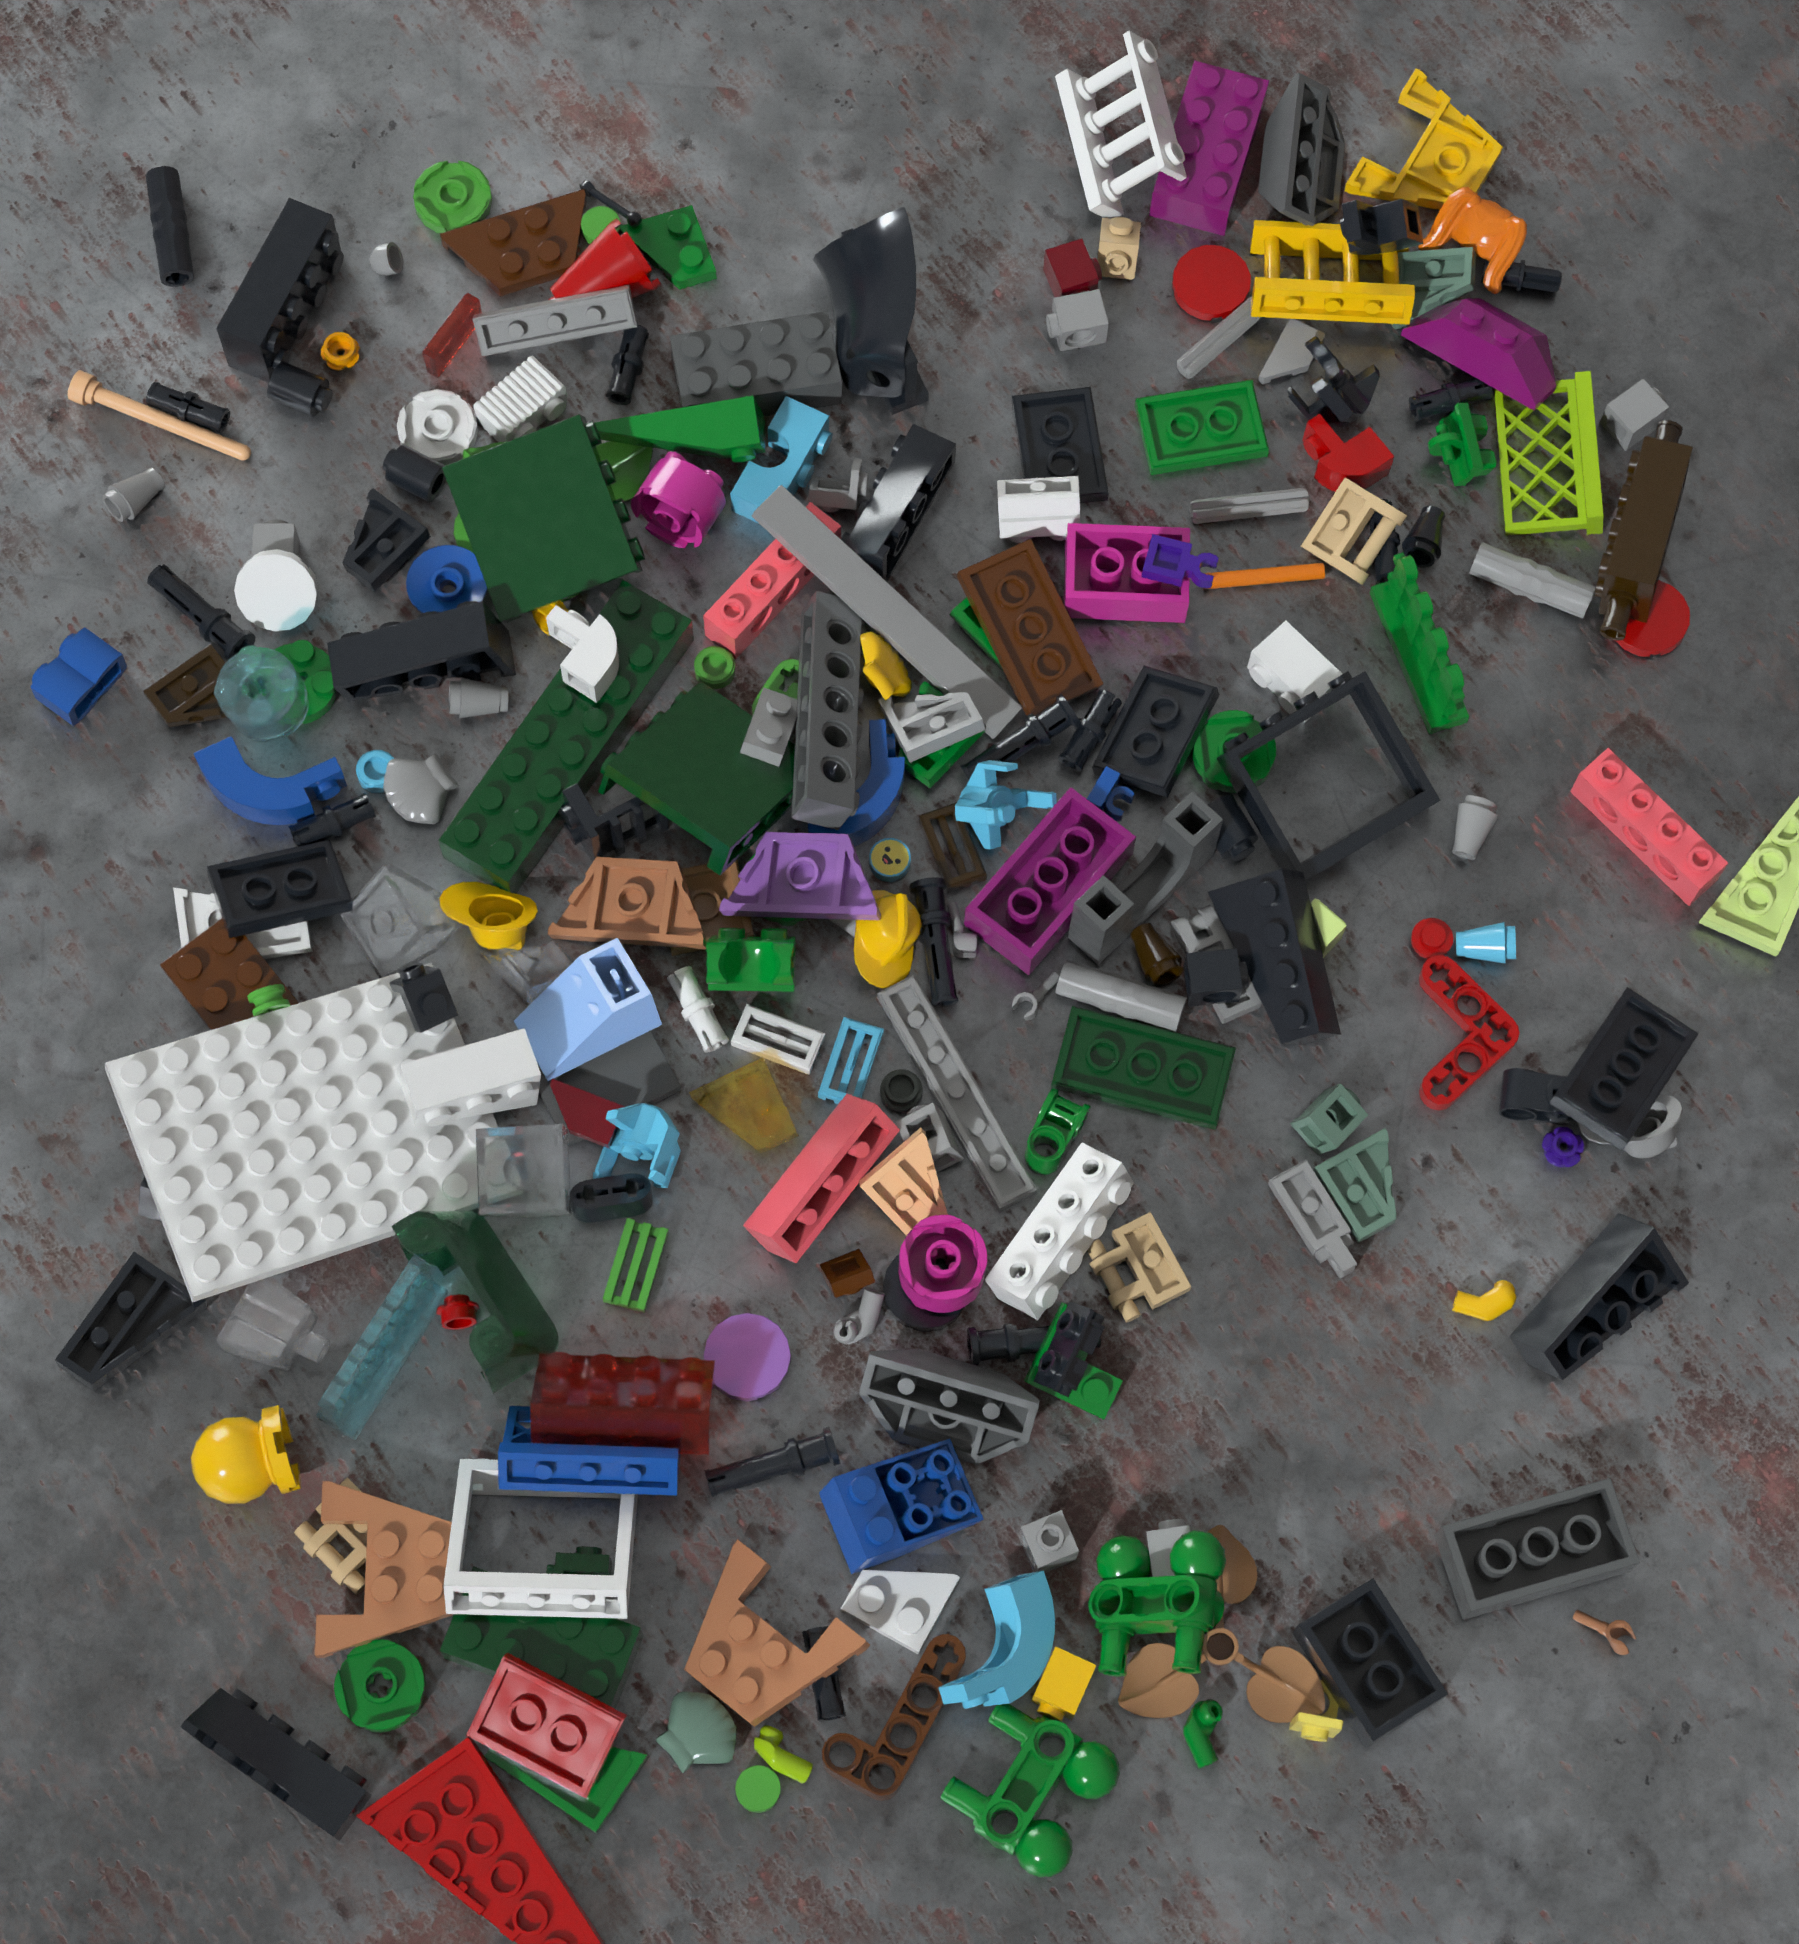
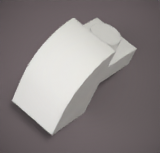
M555 605L546 617L549 635L572 649L560 664L563 682L597 703L613 683L618 672L619 654L615 632L610 623L600 614L589 627L588 621L574 610L566 612Z

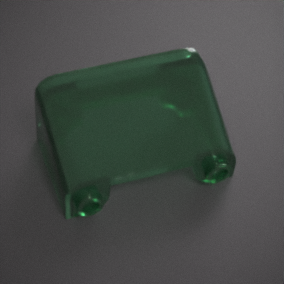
M417 1211L391 1226L403 1254L414 1270L421 1265H431L445 1276L460 1266L491 1314L473 1328L470 1334L469 1345L474 1357L481 1366V1375L493 1394L548 1360L556 1352L559 1345V1335L554 1323L481 1214L474 1211Z

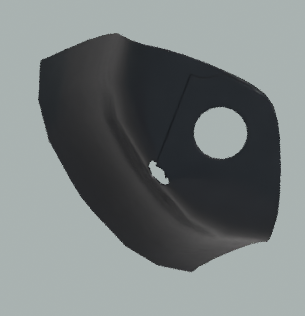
M905 207L896 209L857 227L832 241L815 254L813 258L814 263L825 280L831 298L835 321L836 354L840 374L846 388L853 394L875 397H898L904 391V353L916 303V260L912 231ZM849 348H851L855 354V357L853 356V358L848 359L847 352ZM878 371L884 374L889 379L890 385L883 387L874 384L867 377V372Z

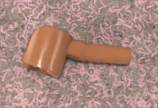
M1578 1609L1573 1615V1620L1607 1637L1612 1649L1619 1655L1629 1654L1627 1646L1620 1640H1617L1620 1636L1627 1635L1637 1639L1631 1626L1625 1620H1615L1609 1624Z

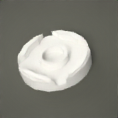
M434 389L417 394L413 397V401L407 406L404 405L399 412L397 431L401 445L405 444L444 465H449L463 459L464 449L473 448L476 443L478 427L474 410L469 403L467 404L466 401L461 399L460 395L452 391Z
M278 549L259 552L243 565L237 575L234 589L237 606L246 619L260 628L283 631L297 627L306 621L316 604L318 586L316 576L311 568H308L301 561V558L291 552Z

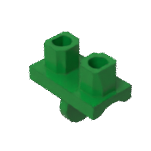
M1457 403L1454 406V412L1439 421V425L1435 427L1437 436L1429 440L1427 444L1431 455L1442 456L1444 464L1449 465L1454 486H1465L1473 477L1488 475L1496 467L1497 461L1494 451L1491 449H1479L1478 441H1481L1487 435L1488 425L1486 416L1470 413L1468 403Z

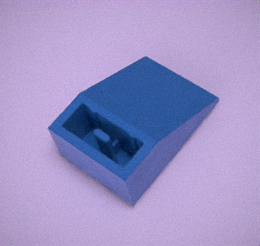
M950 1439L835 1476L819 1492L851 1574L894 1560L984 1520Z

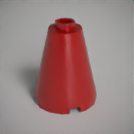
M616 218L605 227L549 288L554 296L548 300L625 285L630 286L632 298L657 289L662 284L658 278L652 282L649 280L647 275L652 272V268L627 231L622 235L618 234L616 229L621 226V223Z

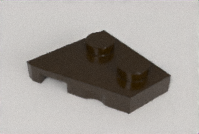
M211 644L143 691L145 697L168 727L253 714L259 710L257 703Z

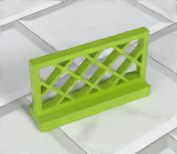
M1591 371L1575 372V379L1556 380V388L1553 393L1567 392L1568 403L1558 413H1555L1543 403L1537 408V410L1551 419L1539 433L1523 422L1534 410L1526 407L1517 417L1504 408L1503 398L1509 396L1494 388L1505 536L1586 529L1587 535L1603 533L1604 515ZM1568 413H1569V422L1564 419V417H1565ZM1505 419L1511 423L1506 429ZM1557 425L1571 434V439L1561 449H1558L1545 439ZM1517 428L1532 439L1520 453L1506 442V439ZM1538 445L1554 455L1542 470L1526 459ZM1571 449L1573 459L1566 455ZM1508 455L1514 459L1509 465ZM1560 461L1574 470V475L1564 486L1548 475ZM1520 464L1535 475L1523 490L1509 480V475ZM1541 481L1557 492L1545 506L1529 495ZM1574 485H1575L1576 495H1574L1572 492H1570L1571 488H1572ZM1510 491L1517 495L1512 501ZM1564 497L1577 507L1578 517L1561 519L1551 510ZM1522 501L1538 511L1531 521L1513 523L1512 512Z

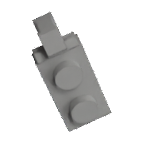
M1304 1160L1270 1179L1268 1182L1269 1187L1313 1256L1315 1255L1319 1263L1328 1260L1339 1279L1354 1272L1357 1262L1348 1250L1354 1244L1350 1236L1351 1229L1308 1161Z

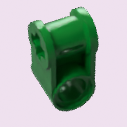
M1052 1088L1028 1137L1024 1156L1025 1163L1030 1170L1040 1175H1048L1057 1171L1073 1140L1075 1141L1079 1135L1091 1106L1086 1103L1080 1106L1059 1096L1057 1089ZM1045 1143L1052 1146L1056 1153L1052 1156L1044 1157L1039 1155L1034 1147Z

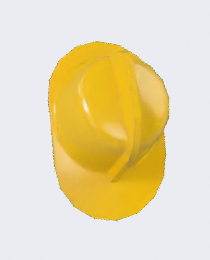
M481 882L453 884L445 889L439 898L442 911L451 919L469 926L474 940L480 946L487 949H522L525 944L527 925L535 919L538 913L537 905L531 898L510 893Z
M873 890L872 893L881 913V919L856 920L854 958L860 974L869 984L879 988H888L904 980L909 974L913 961L914 942L920 935L922 923L920 914L916 907L908 900L907 894H892L885 890Z

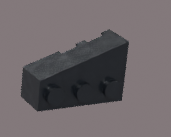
M133 1252L56 1357L55 1361L59 1368L95 1391L208 1308L207 1301L201 1299L192 1302L186 1286L136 1252Z

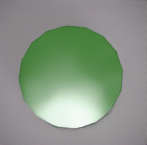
M448 160L437 162L423 171L414 186L413 199L416 214L426 227L436 233H444L485 220L489 215L492 204L489 181L479 168L469 162L459 160L458 163H448Z

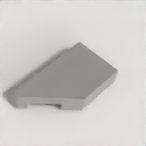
M1289 319L1259 375L1258 382L1266 384L1270 383L1271 379L1288 374L1294 376L1308 372L1315 357L1306 348L1305 343L1315 336L1320 339V342H1324L1326 333L1296 319Z

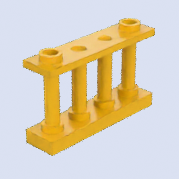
M1254 220L1250 254L1264 255V277H1255L1251 317L1410 325L1415 299V285L1399 284L1398 252H1409V248L1382 254L1349 253L1347 240L1342 234L1340 224L1317 223L1310 226L1300 222ZM1280 256L1303 257L1304 279L1280 278ZM1319 257L1343 259L1344 281L1320 280ZM1359 259L1382 261L1383 283L1360 282Z

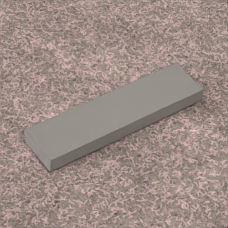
M629 285L474 314L472 318L482 357L638 326Z

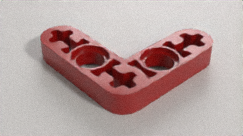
M1434 955L1428 958L1421 968L1419 974L1420 986L1468 1034L1460 1044L1426 1074L1420 1084L1419 1094L1424 1105L1439 1111L1451 1107L1510 1053L1518 1041L1520 1032L1515 1020L1454 960L1448 956ZM1432 969L1436 972L1444 969L1448 973L1445 978L1446 983L1442 980L1434 983L1430 979L1433 973ZM1456 983H1460L1462 986L1457 988L1451 999H1449L1446 995L1450 987L1454 989ZM1462 996H1473L1480 1004V1011L1475 1015L1462 1013L1458 1008V999ZM1489 1012L1492 1016H1490L1488 1022H1484L1482 1027L1478 1028L1476 1024L1480 1023L1486 1013ZM1492 1028L1496 1031L1504 1028L1508 1032L1505 1037L1506 1042L1502 1039L1496 1042L1491 1040ZM1464 1052L1474 1053L1480 1059V1069L1475 1072L1464 1071L1458 1064V1056ZM1451 1072L1456 1079L1450 1083L1446 1091L1448 1097L1443 1094H1439L1436 1097L1432 1095V1081L1436 1085H1440L1448 1078Z

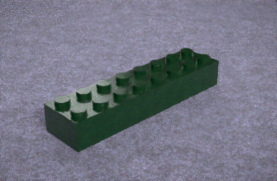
M624 580L599 613L610 623L617 640L619 668L613 683L596 703L563 682L560 668L438 840L443 858L486 884L517 894L563 828V823L566 822L560 808L565 806L562 791L577 783L583 794H587L601 774L600 770L604 761L611 753L617 751L694 641L691 619Z

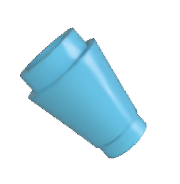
M1505 922L1456 932L1457 957L1506 964V960L1516 959L1515 926H1505Z

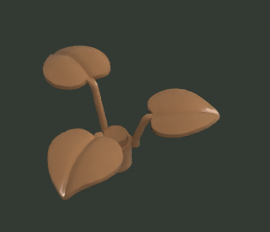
M1217 1525L1208 1531L1218 1539L1224 1547L1226 1555V1565L1223 1574L1216 1580L1218 1582L1217 1590L1221 1593L1224 1602L1237 1604L1249 1597L1254 1590L1257 1582V1567L1254 1558L1247 1548L1224 1525ZM1223 1616L1215 1626V1629L1209 1631L1204 1637L1201 1664L1208 1660L1214 1665L1222 1666L1235 1660L1256 1673L1247 1684L1246 1694L1251 1708L1261 1718L1275 1723H1288L1299 1712L1319 1715L1324 1712L1325 1697L1319 1676L1311 1663L1298 1651L1285 1646H1273L1264 1653L1261 1665L1259 1666L1238 1652V1640L1231 1631L1224 1628ZM1153 1643L1142 1647L1131 1658L1126 1669L1127 1674L1124 1676L1118 1703L1122 1708L1139 1716L1149 1718L1173 1717L1188 1710L1194 1704L1199 1695V1685L1191 1674L1181 1673L1172 1669L1175 1647L1163 1643Z

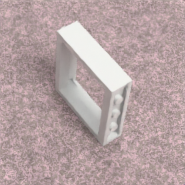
M484 1458L460 1459L444 1578L446 1614L627 1619L638 1494L499 1489L498 1460ZM472 1495L621 1499L614 1575L462 1571ZM458 1593H469V1596H459ZM606 1597H617L618 1600H607Z

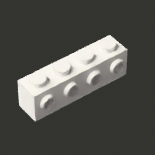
M1084 1143L1079 1145L985 1278V1281L999 1300L1036 1320H1039L1043 1312L1054 1304L1062 1285L1069 1275L1080 1267L1083 1255L1093 1241L1103 1234L1111 1215L1118 1205L1123 1204L1130 1194L1134 1182L1122 1162Z

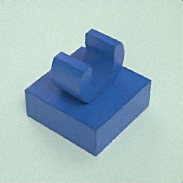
M1106 766L1087 800L1103 812L1105 811L1115 821H1121L1124 811L1115 807L1113 802L1117 799H1122L1131 804L1134 799V793L1127 787L1118 786L1121 774Z

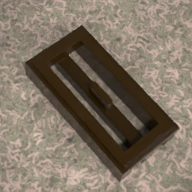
M956 803L921 814L918 820L940 876L946 880L947 893L954 892L960 886H963V888L971 886V883L977 880L979 883L987 880L986 871L966 822L956 821ZM952 815L974 871L967 873L946 821V816ZM931 821H937L957 871V877H952Z

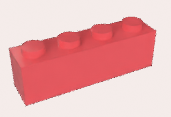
M846 1094L743 1226L768 1252L797 1263L900 1129L877 1104Z

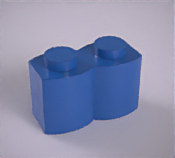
M85 627L76 634L68 635L59 648L60 654L49 664H42L32 677L31 690L35 699L72 726L79 723L91 711L100 696L105 694L116 683L127 668L123 654Z

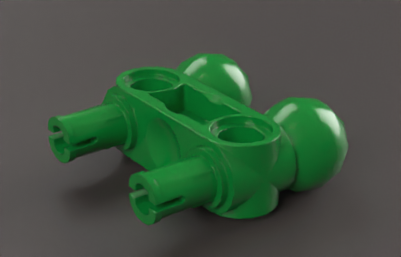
M1193 1530L1182 1534L1173 1544L1170 1552V1567L1175 1576L1149 1577L1151 1572L1150 1555L1148 1549L1136 1537L1125 1535L1109 1539L1101 1547L1096 1558L1097 1574L1102 1581L1095 1586L1088 1602L1089 1612L1092 1618L1096 1620L1095 1628L1102 1634L1098 1672L1108 1676H1126L1130 1637H1133L1134 1634L1176 1633L1172 1669L1187 1674L1201 1673L1200 1666L1204 1634H1207L1208 1631L1212 1630L1219 1623L1225 1609L1224 1599L1217 1590L1218 1582H1216L1223 1574L1226 1565L1224 1547L1209 1532Z
M1011 1704L996 1705L988 1722L1021 1742L1020 1752L994 1794H990L987 1797L953 1776L945 1787L940 1799L974 1820V1832L987 1839L994 1847L1004 1850L1012 1856L1016 1855L1020 1866L1029 1874L1037 1877H1052L1062 1872L1069 1864L1073 1853L1072 1840L1068 1831L1060 1823L1050 1819H1038L1062 1778H1064L1067 1787L1074 1794L1085 1799H1098L1109 1794L1116 1786L1120 1776L1119 1762L1115 1753L1109 1747L1096 1741L1083 1742V1738L1073 1733L1063 1722L1052 1720L1046 1715L1042 1718L1037 1717L1033 1719ZM1049 1736H1056L1064 1741L1065 1748L1057 1756H1047L1040 1750L1042 1741ZM1009 1813L1016 1817L1018 1820L1016 1829L1006 1835L997 1833L993 1829L992 1824L998 1815Z

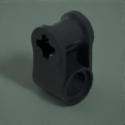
M1523 1068L1505 1070L1502 1078L1499 1115L1511 1120H1531L1556 1125H1566L1572 1122L1573 1118L1550 1104V1101L1567 1076L1538 1073Z

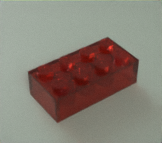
M565 1352L539 1353L530 1402L531 1443L679 1448V1453L709 1455L714 1410L715 1360H701L696 1357L665 1359L650 1355L615 1357L610 1354L591 1356L570 1355Z

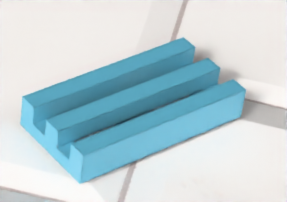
M843 1017L818 1092L819 1099L834 1100V1103L839 1104L847 1094L865 1035L869 1034L872 1035V1039L853 1096L863 1098L884 1034L883 1028ZM852 1029L857 1031L838 1090H834L830 1087L849 1030Z

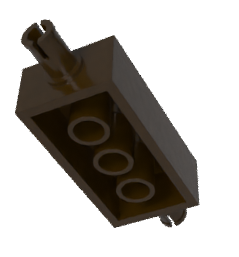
M1671 420L1658 422L1655 438L1645 436L1641 451L1634 449L1632 451L1627 469L1628 475L1625 484L1622 486L1617 505L1616 518H1613L1606 553H1603L1594 597L1601 598L1599 614L1605 615L1599 632L1603 637L1610 640L1619 641L1625 638L1629 619L1647 623L1693 449L1692 446L1678 443L1683 427Z

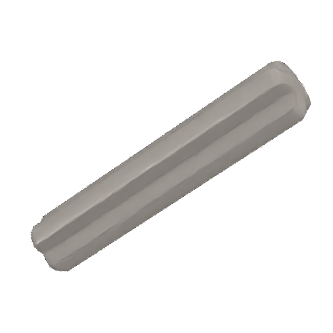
M1296 488L1197 499L1191 501L1190 515L1192 522L1199 524L1306 512L1309 508V495L1307 489Z

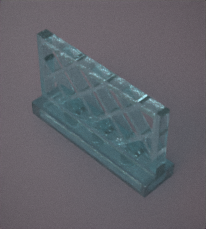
M415 1254L412 1256L317 1404L320 1408L316 1414L317 1418L353 1440H356L436 1315V1309L443 1304L444 1299L449 1294L446 1288L434 1282L426 1260Z

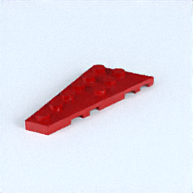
M467 1737L356 1815L361 1821L373 1827L388 1839V1842L396 1849L404 1852L424 1868L427 1874L478 1915L485 1917L512 1942L517 1944H605L472 1738Z

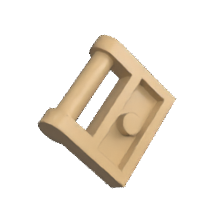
M1344 478L1301 547L1363 585L1369 576L1366 573L1396 525L1401 527L1407 515L1349 479ZM1376 511L1383 517L1352 564L1345 560V557Z

